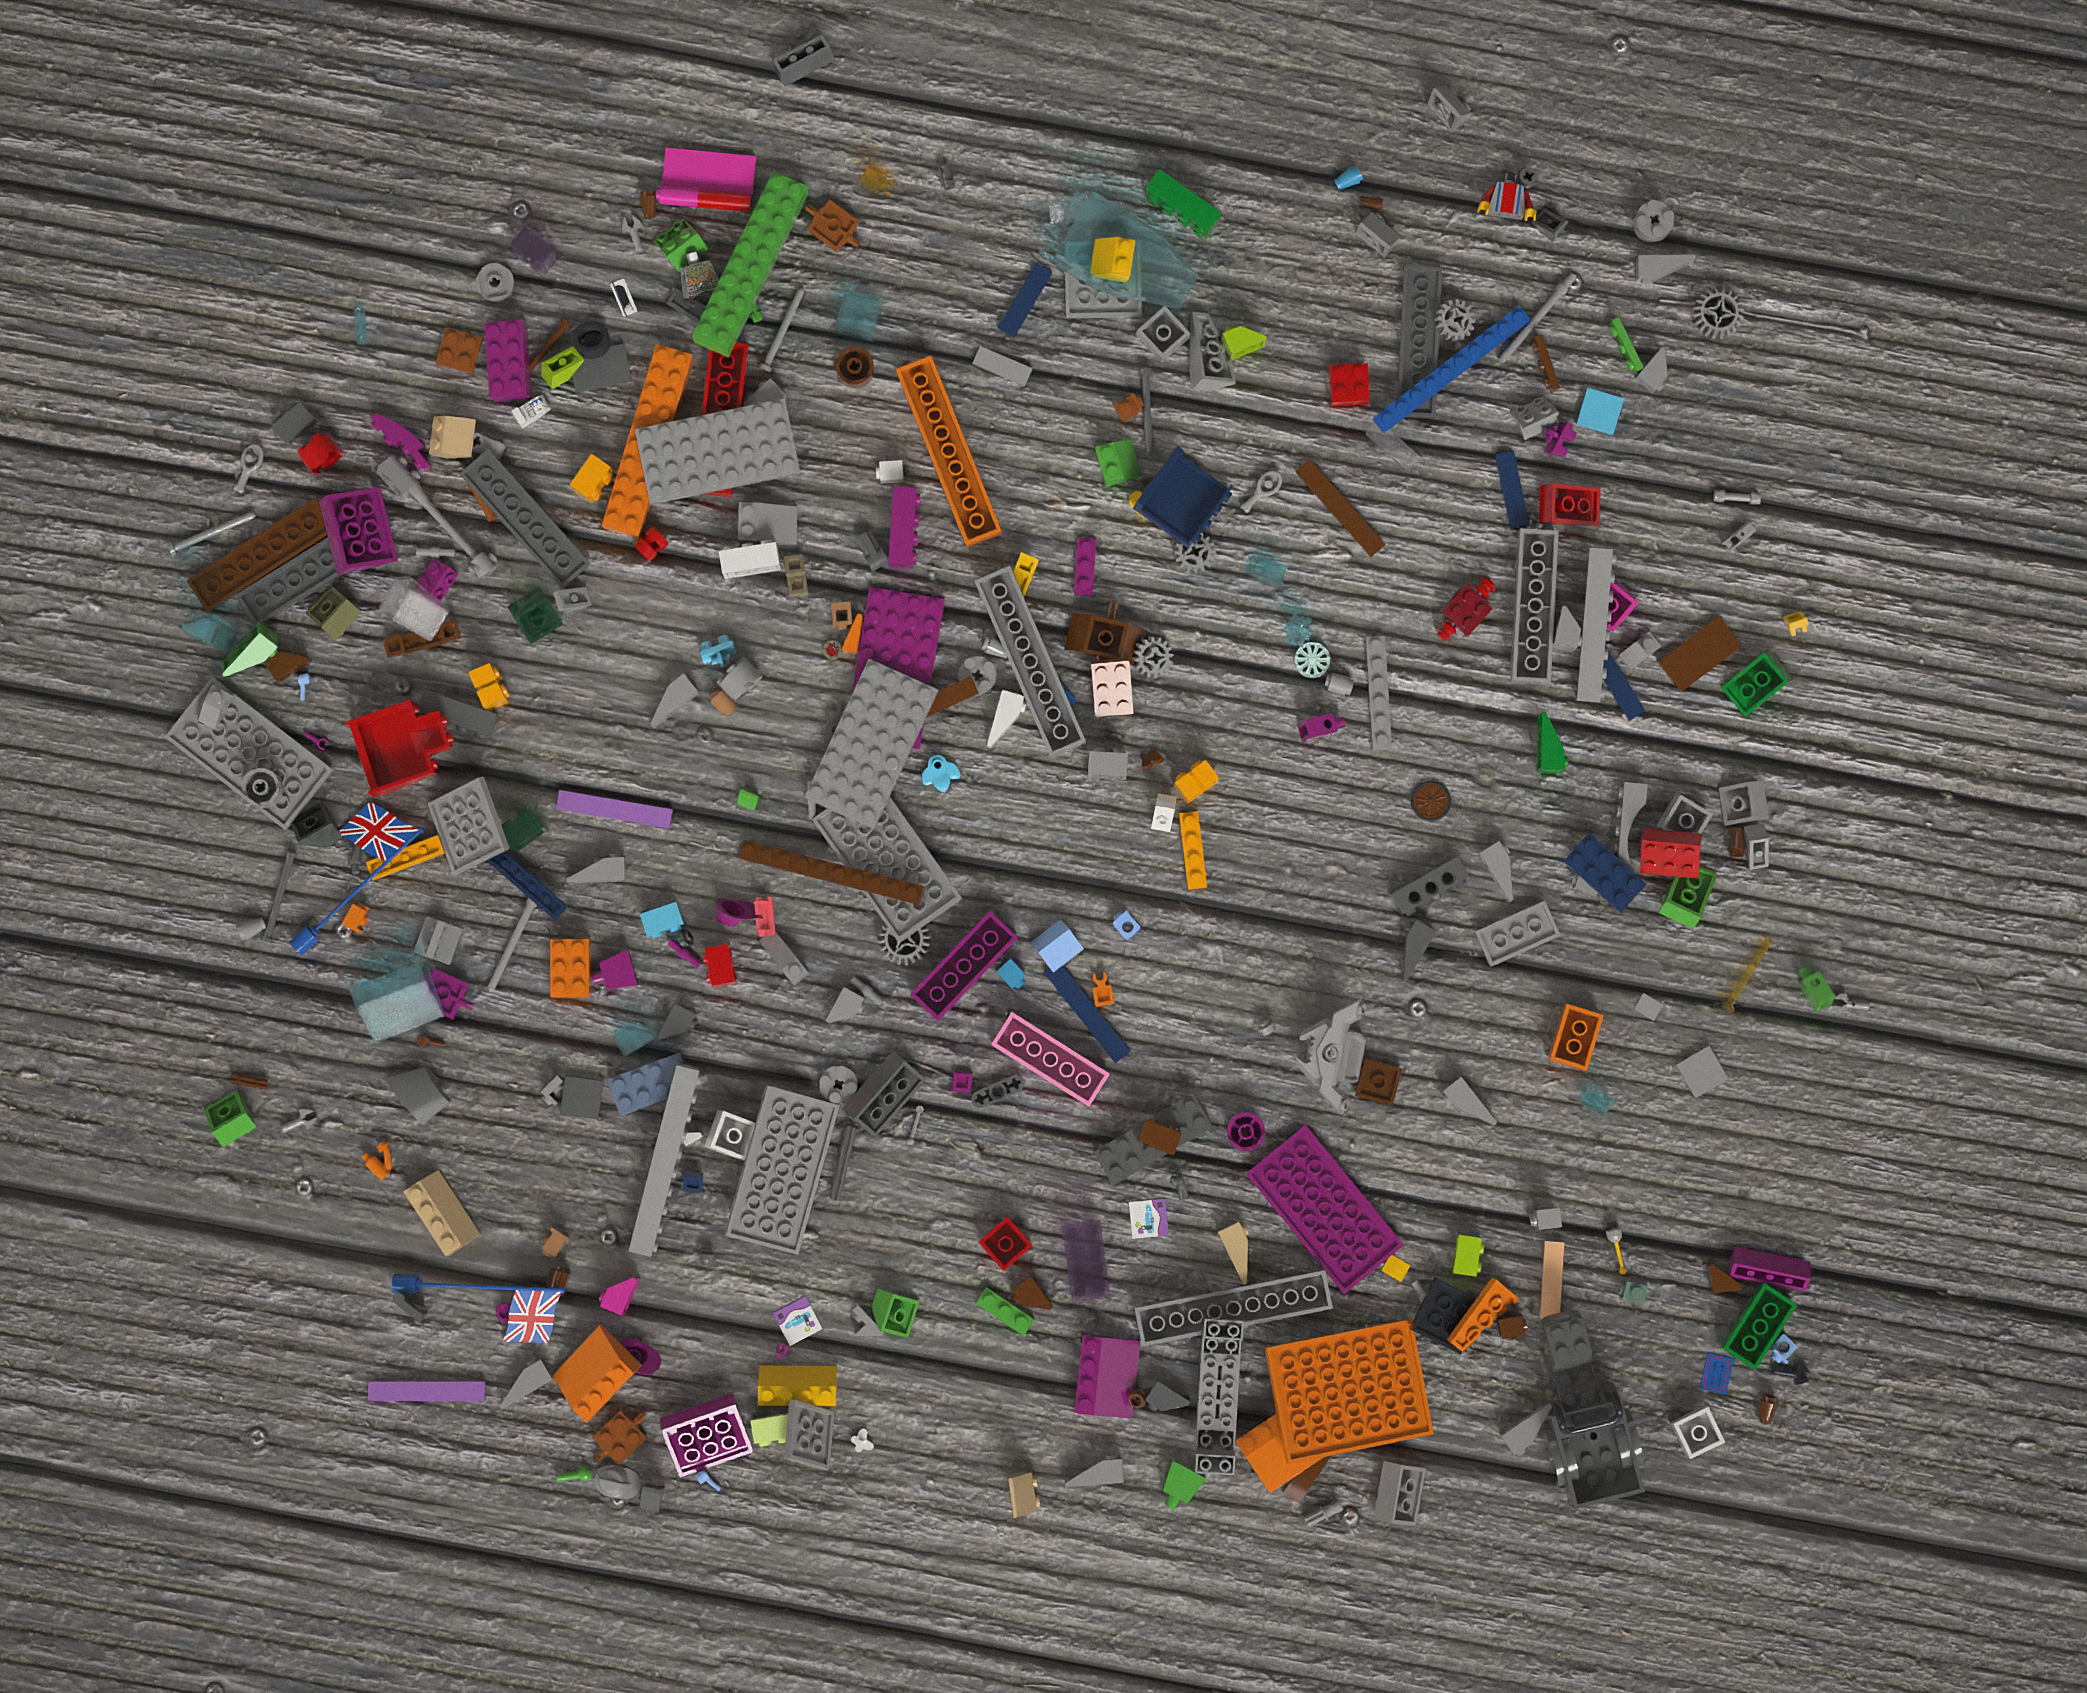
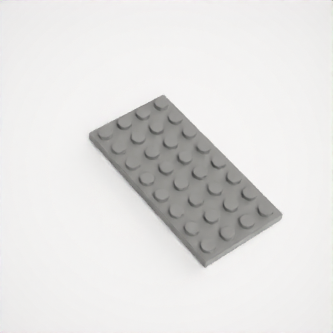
M785 398L635 429L650 505L801 474Z
M868 659L804 798L875 829L939 690Z
M211 677L165 736L167 740L241 797H243L241 782L249 771L257 768H266L276 773L284 784L282 798L270 808H256L284 830L289 828L291 823L333 772L332 768L213 677ZM212 685L234 696L216 730L198 721L203 702ZM263 785L259 786L261 791H265L266 788Z
M890 797L875 829L828 808L812 819L844 866L926 887L921 906L863 891L899 943L962 899Z
M766 1085L724 1233L725 1236L799 1254L840 1105Z

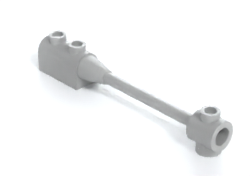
M392 455L378 465L377 474L401 500L409 496L418 504L424 506L473 559L468 569L474 578L479 579L482 577L484 579L496 569V557L492 553L487 555L485 552H481L478 554L430 503L418 481L420 479L419 474L415 470L410 472L406 468L408 464L402 456L396 458L395 455Z

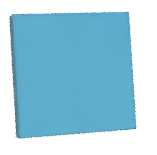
M1587 388L1576 425L1613 435L1624 398Z

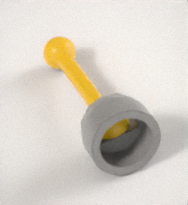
M1621 1228L1606 1230L1608 1240L1615 1244L1620 1265L1619 1273L1624 1275L1627 1270L1623 1265L1618 1244L1622 1238Z

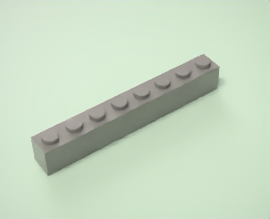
M1590 547L1577 701L1600 702V698L1605 696V687L1602 686V679H1606L1607 668L1603 667L1604 660H1608V648H1605V641H1609L1610 629L1606 628L1607 622H1611L1612 610H1608V604L1613 602V591H1610V583H1614L1615 572H1611L1612 564H1616L1617 553H1613V548Z

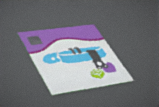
M1165 1199L1129 1202L1132 1239L1169 1235Z
M806 1296L773 1313L789 1346L822 1329Z

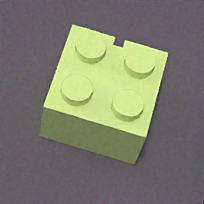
M788 1413L753 1418L751 1420L754 1444L759 1443V1447L768 1446L775 1440H778V1443H786Z

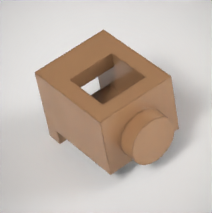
M851 602L831 603L833 627H837L838 631L849 630V626L853 624ZM841 614L846 615V619L844 621H841L839 619V616Z
M551 1227L550 1231L553 1233L551 1235L547 1234L542 1242L544 1247L541 1253L549 1258L552 1256L558 1257L570 1238L555 1227Z

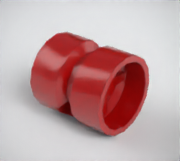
M651 526L645 532V537H639L633 545L650 562L657 556V551H662L669 543Z

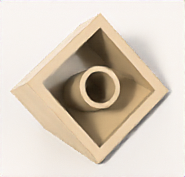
M434 416L429 454L446 459L471 457L476 420L453 416Z

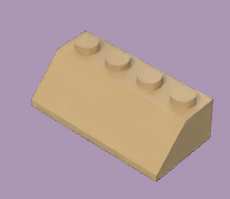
M439 1170L404 1191V1194L445 1256H450L481 1235Z

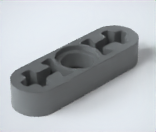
M1018 1075L1010 1076L976 1091L972 1095L971 1101L977 1108L986 1107L1020 1092L1024 1087V1081ZM1014 1078L1016 1081L1020 1080L1019 1089H1015V1087L1009 1088L1011 1093L1007 1094L1006 1088L1002 1083L1007 1082V1085H1009ZM995 1086L1003 1088L1004 1092L1001 1097H995L992 1094V1089ZM989 1089V1094L993 1100L989 1102V1098L983 1100L984 1104L982 1105L979 1102L975 1103L976 1095H987L985 1090Z

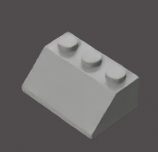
M1384 1461L1374 1519L1393 1524L1416 1526L1426 1468Z

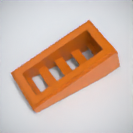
M857 614L842 646V652L858 653L863 623L862 614Z

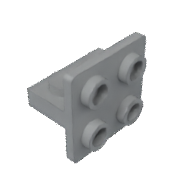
M1545 396L1536 398L1533 402L1519 406L1511 412L1512 417L1517 421L1524 440L1543 432L1545 429L1551 428L1553 425L1559 424L1556 417L1559 415L1558 410Z
M426 917L414 953L450 965L463 930L440 920Z

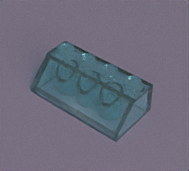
M214 614L211 617L203 615L180 623L178 628L193 638L227 654L238 634L233 630L234 626Z

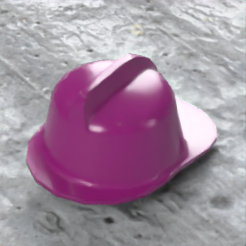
M725 898L715 901V906L718 909L715 918L716 922L734 927L742 920H751L758 917V915H755V905L750 902Z
M626 1338L620 1342L642 1365L636 1371L637 1373L650 1375L660 1368L661 1357L654 1348L636 1338Z

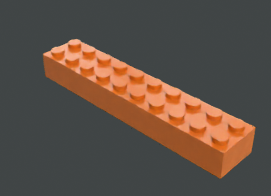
M656 344L603 519L602 527L605 530L637 539L642 536L651 505L635 429L676 421L694 363L693 354Z
M932 356L896 369V374L966 548L1002 535L1001 528Z

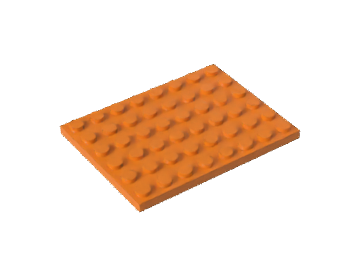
M1412 1319L1265 1348L1286 1464L1434 1434L1415 1332L1409 1329L1413 1322Z

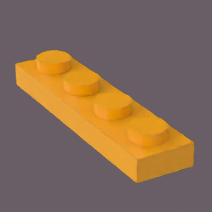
M1198 811L1179 813L1188 890L1207 888Z
M439 835L405 847L372 880L380 879L445 854ZM376 858L366 862L370 875L385 861Z

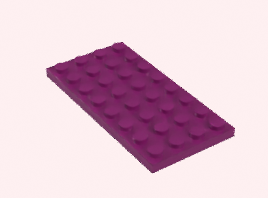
M869 588L852 694L868 659L931 686L945 599ZM924 724L912 749L920 750Z
M1306 1125L1246 1173L1248 1178L1343 1294L1347 1293L1404 1246Z

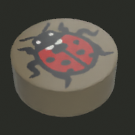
M828 641L823 647V653L827 659L837 660L842 655V647L837 641Z

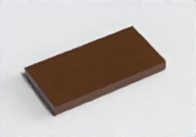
M1718 616L1657 663L1678 690L1682 692L1742 647V645Z

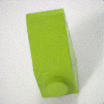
M572 346L541 363V376L551 389H554L568 381L584 362V359Z

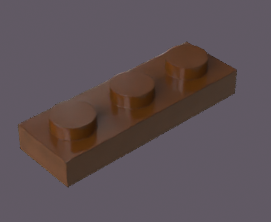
M1540 334L1533 338L1531 346L1534 354L1537 353L1539 358L1537 361L1540 372L1543 371L1545 376L1543 378L1544 386L1546 389H1549L1551 394L1557 392L1560 386L1543 335Z

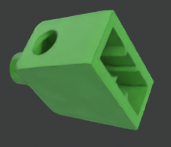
M1809 966L1800 969L1799 973L1803 978L1800 987L1815 1013L1832 1004L1836 996L1821 973L1818 971L1813 974Z
M1172 1460L1163 1486V1491L1169 1494L1164 1505L1175 1510L1179 1500L1187 1504L1206 1478Z

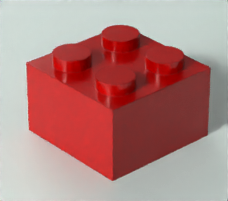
M1368 363L1329 366L1330 407L1369 404Z
M724 944L705 948L706 953H702L704 965H708L709 972H706L708 984H712L714 988L737 984L731 946Z
M1008 1216L978 1242L1003 1271L1033 1246Z

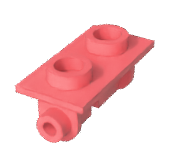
M756 897L753 902L755 904V915H758L756 919V933H758L759 937L775 935L772 897Z

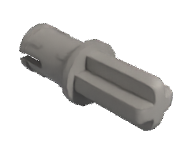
M1336 1499L1328 1505L1320 1506L1319 1510L1307 1515L1304 1520L1307 1526L1310 1527L1324 1519L1327 1521L1329 1517L1343 1511Z

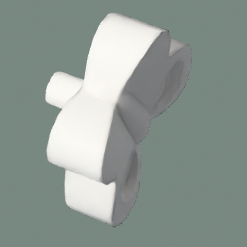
M865 1428L861 1429L857 1436L851 1438L852 1443L856 1445L855 1450L857 1452H861L862 1449L872 1450L874 1448V1444L867 1440L868 1432Z

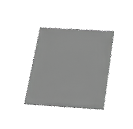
M1643 993L1634 1010L1654 1021L1663 1004Z

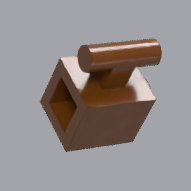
M556 1266L555 1269L550 1268L545 1288H560L563 1286L565 1292L560 1294V1296H565L571 1273L567 1272V1268Z

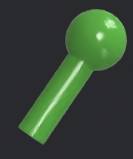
M582 1466L578 1471L555 1474L556 1482L573 1479L586 1482L592 1478L593 1473L590 1467Z

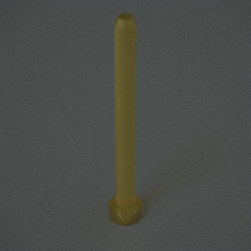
M1770 937L1765 938L1728 1001L1722 1003L1721 1007L1726 1011L1733 1013L1735 1010L1733 1007L1772 943Z

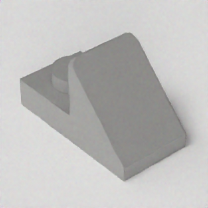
M587 587L558 590L553 593L558 611H563L564 613L592 605Z
M1649 631L1622 652L1619 657L1631 671L1659 649L1661 645Z
M860 1305L852 1310L855 1313L853 1317L860 1324L862 1322L866 1324L855 1336H882L885 1333L878 1330L876 1322Z

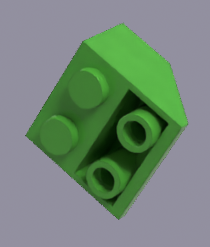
M684 218L676 222L673 227L661 233L654 240L656 246L678 272L680 267L688 265L686 254L697 251L699 257L708 250L699 234Z

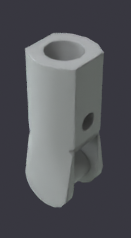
M1746 522L1728 537L1722 545L1725 544L1730 553L1755 533L1756 529L1750 522ZM1734 537L1738 541V543L1735 545L1730 540L1731 538Z

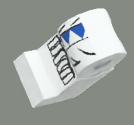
M540 395L523 406L513 409L511 412L523 429L539 419L551 408L543 395Z

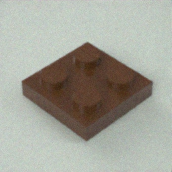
M1364 1059L1355 1096L1393 1106L1402 1068Z

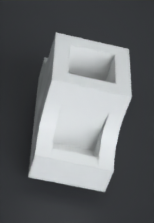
M1164 794L1157 795L1151 829L1170 832L1177 797Z

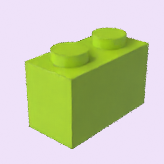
M1457 1234L1451 1273L1475 1277L1477 1273H1480L1482 1262L1479 1261V1255L1483 1254L1484 1242H1481L1482 1238Z

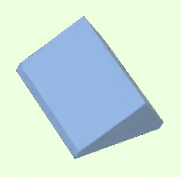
M1061 919L1030 942L1052 972H1055L1083 950V947Z

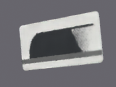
M621 279L611 283V288L623 316L625 317L637 312L625 280Z

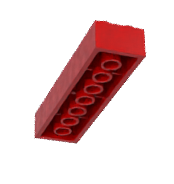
M735 343L729 357L709 349L702 415L743 407L750 350L748 344ZM734 488L701 495L733 498Z

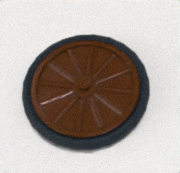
M1427 781L1418 785L1413 791L1411 806L1414 813L1422 820L1437 821L1442 819L1450 810L1451 796L1444 785L1435 781Z

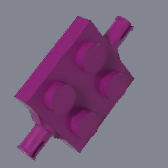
M435 968L426 981L415 977L414 980L416 981L412 983L422 988V995L418 1004L451 1019L455 1018L461 1006L472 1011L473 1008L470 1006L474 1007L475 1003L465 1000V994L470 984Z

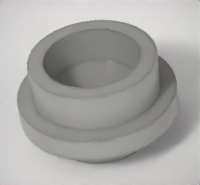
M1265 1019L1259 1024L1260 1027L1257 1030L1263 1036H1266L1276 1029L1275 1021Z

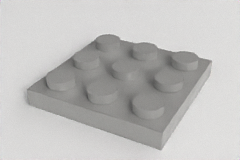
M790 1400L784 1459L828 1470L830 1468L834 1412L797 1400Z

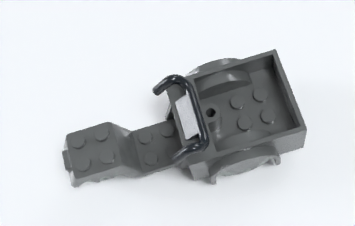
M1567 1310L1547 1315L1542 1319V1324L1549 1344L1551 1370L1559 1402L1553 1407L1554 1413L1547 1415L1549 1427L1542 1428V1433L1545 1434L1548 1441L1551 1465L1557 1476L1556 1486L1564 1485L1568 1504L1573 1509L1645 1492L1639 1466H1643V1454L1633 1417L1629 1409L1623 1407L1622 1400L1619 1399L1616 1391L1610 1393V1399H1606L1602 1392H1598L1591 1367L1592 1350L1584 1319L1578 1310Z

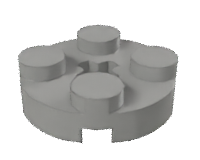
M490 263L485 265L477 275L476 288L485 300L500 302L512 295L514 277L505 266L499 263ZM493 278L500 281L497 287L490 285V282H493Z
M980 656L966 659L960 666L958 673L959 681L969 676L972 677L979 692L977 695H982L991 690L997 678L993 663ZM976 671H980V674L983 675V678H979L978 681H975V677L972 676V673H976Z
M844 1066L830 1067L820 1078L819 1088L822 1096L834 1104L847 1103L857 1091L858 1080L852 1070ZM838 1079L839 1082H844L842 1090L834 1089L835 1080Z

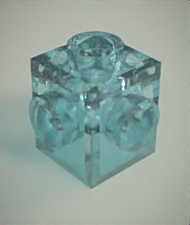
M1294 613L1291 622H1287L1283 633H1286L1285 641L1292 645L1303 647L1305 640L1309 641L1312 630L1309 629L1312 619Z

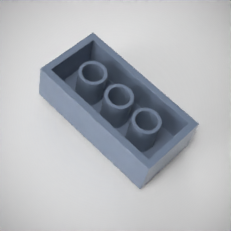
M682 1053L674 1054L607 1079L620 1116L668 1099L676 1064H685Z

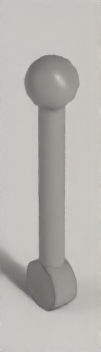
M917 1106L916 1108L917 1114L911 1135L907 1139L909 1145L914 1144L913 1138L919 1117L924 1110L922 1106Z

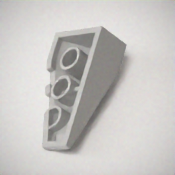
M1191 312L1190 379L1192 390L1212 391L1235 384L1234 366L1231 360L1228 361L1225 354L1226 349L1224 345H1221L1217 337L1218 332L1208 313Z

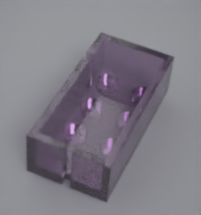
M1100 1220L1083 1222V1226H1079V1223L1062 1225L1072 1303L1110 1298L1109 1281L1104 1280V1277L1108 1276Z

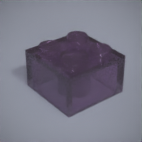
M525 226L511 243L514 249L513 253L516 254L515 256L523 263L527 261L530 268L538 274L542 272L546 275L559 258L555 248Z

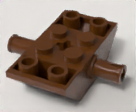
M1108 601L1105 617L1072 613L1064 651L1090 656L1095 661L1129 658L1130 666L1134 667L1137 662L1132 660L1133 657H1136L1133 650H1138L1137 643L1143 644L1142 638L1145 639L1147 630L1116 620L1120 603L1115 602L1114 609H1112L1113 601ZM1105 635H1108V639L1111 641L1103 643V640H1101L1100 638H1104Z

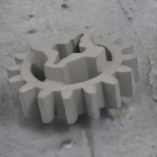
M1458 299L1449 300L1446 304L1440 305L1441 310L1436 311L1439 317L1434 318V321L1439 323L1435 327L1441 329L1439 334H1446L1445 339L1451 338L1452 341L1457 339L1460 341L1465 339L1464 336H1470L1469 331L1474 330L1471 324L1476 322V320L1471 318L1475 313L1469 312L1471 306L1465 307V301L1459 303Z
M1202 532V537L1199 540L1203 543L1202 545L1192 543L1183 554L1182 549L1184 545H1175L1179 549V551L1174 552V555L1179 556L1176 559V563L1182 562L1180 568L1182 569L1186 566L1188 573L1191 569L1194 570L1195 574H1197L1198 569L1204 572V566L1210 568L1211 564L1209 561H1214L1215 559L1211 556L1216 553V550L1211 549L1214 543H1208L1210 537L1208 536L1204 539ZM1192 549H1195V551L1199 550L1197 557L1194 554L1191 555ZM1208 551V556L1203 562L1202 555ZM1187 561H1193L1196 565L1190 564Z
M1149 636L1148 641L1142 638L1143 644L1137 643L1138 650H1133L1136 657H1133L1132 660L1137 662L1134 668H1139L1138 673L1144 674L1148 678L1150 676L1157 678V673L1163 676V670L1169 671L1167 665L1173 663L1169 660V657L1174 656V654L1169 653L1172 647L1166 646L1167 641H1161V638L1157 636L1155 639ZM1156 645H1158L1163 652H1160ZM1143 662L1147 663L1149 669L1144 666Z

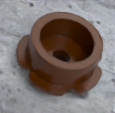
M1135 1389L1134 1392L1132 1391L1129 1394V1403L1134 1408H1141L1145 1406L1147 1396L1142 1390Z

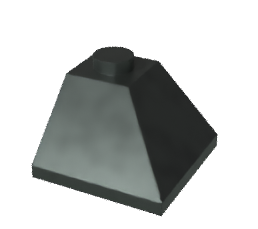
M323 802L299 815L291 823L300 845L326 848L342 839L336 823Z

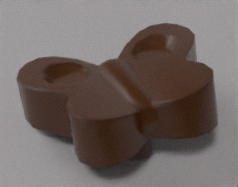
M1151 749L1148 754L1140 755L1142 767L1145 771L1149 770L1152 765L1160 764L1164 761L1162 755L1156 753L1155 749Z

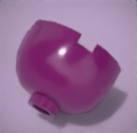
M1252 1113L1235 1115L1227 1126L1229 1142L1241 1151L1256 1149L1265 1137L1263 1121Z

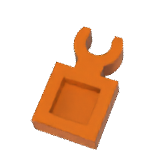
M1103 972L1104 978L1101 981L1096 979V974H1093L1092 977L1093 981L1097 984V987L1092 988L1095 1007L1115 1004L1111 985H1105L1107 980L1106 972Z

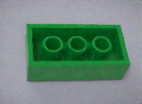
M1160 169L1146 187L1145 197H1147L1146 200L1150 204L1160 206L1163 213L1169 217L1174 216L1177 218V222L1183 227H1190L1199 238L1204 237L1207 239L1220 222L1222 212Z
M1760 1283L1719 1348L1749 1368L1756 1370L1797 1304L1765 1283Z

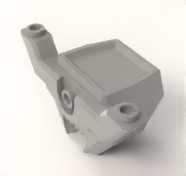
M1358 999L1333 1012L1332 1019L1326 1018L1303 1030L1299 1037L1301 1041L1308 1040V1052L1305 1059L1300 1056L1295 1057L1296 1066L1315 1086L1319 1087L1321 1095L1339 1114H1344L1349 1105L1347 1096L1339 1088V1085L1359 1082L1366 1039L1360 1033L1351 1029L1350 1024L1359 1020L1365 1014L1366 1005L1363 999Z

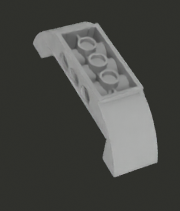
M1204 1319L1196 1419L1195 1473L1234 1475L1235 1436L1241 1340H1243L1244 1321Z

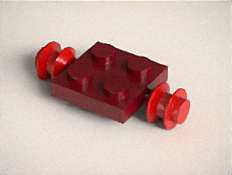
M1481 577L1482 583L1480 585L1475 584L1476 591L1465 582L1440 610L1450 620V622L1442 621L1443 627L1441 629L1436 628L1438 631L1436 635L1444 642L1446 640L1451 641L1450 635L1457 634L1456 627L1468 637L1493 608L1482 597H1490L1488 592L1496 590L1494 588L1495 583L1491 579Z

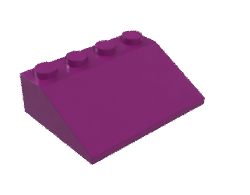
M380 487L326 495L319 501L337 575L357 572L398 561Z
M1091 1335L1082 1336L1074 1413L1132 1419L1133 1407L1129 1403V1394L1132 1391L1134 1392L1136 1387L1140 1341Z
M733 1393L660 1418L662 1434L680 1477L754 1452Z

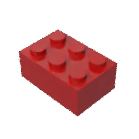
M1644 828L1640 873L1698 878L1701 865L1702 834Z

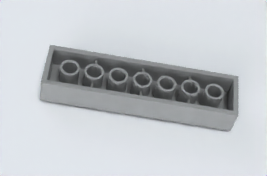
M1520 528L1518 531L1510 683L1549 685L1551 683L1559 531Z

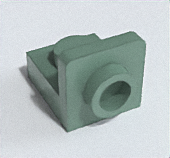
M1625 1280L1624 1283L1620 1284L1618 1294L1621 1295L1620 1299L1644 1305L1648 1286Z

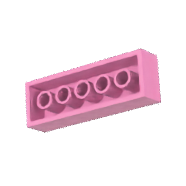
M1011 1012L991 1044L999 1051L1088 1107L1110 1075L1013 1012Z

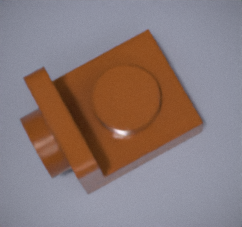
M1131 393L1129 397L1114 404L1113 408L1123 423L1141 413V406L1144 404L1139 395L1135 396L1134 393Z

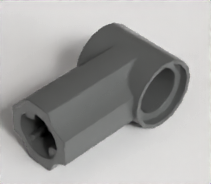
M871 531L865 532L856 538L872 572L888 564L884 551L878 546Z

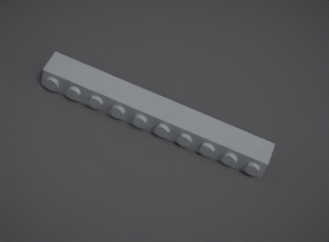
M681 1063L676 1064L628 1252L651 1257L652 1252L657 1251L659 1241H656L657 1233L661 1234L664 1223L660 1222L661 1217L666 1215L668 1204L665 1201L667 1196L671 1197L673 1185H670L671 1178H676L678 1167L675 1166L676 1159L680 1160L683 1148H679L681 1140L685 1141L688 1130L684 1129L686 1122L690 1123L693 1112L689 1111L691 1103L695 1104L697 1092H694L695 1085H700L702 1077L698 1067Z

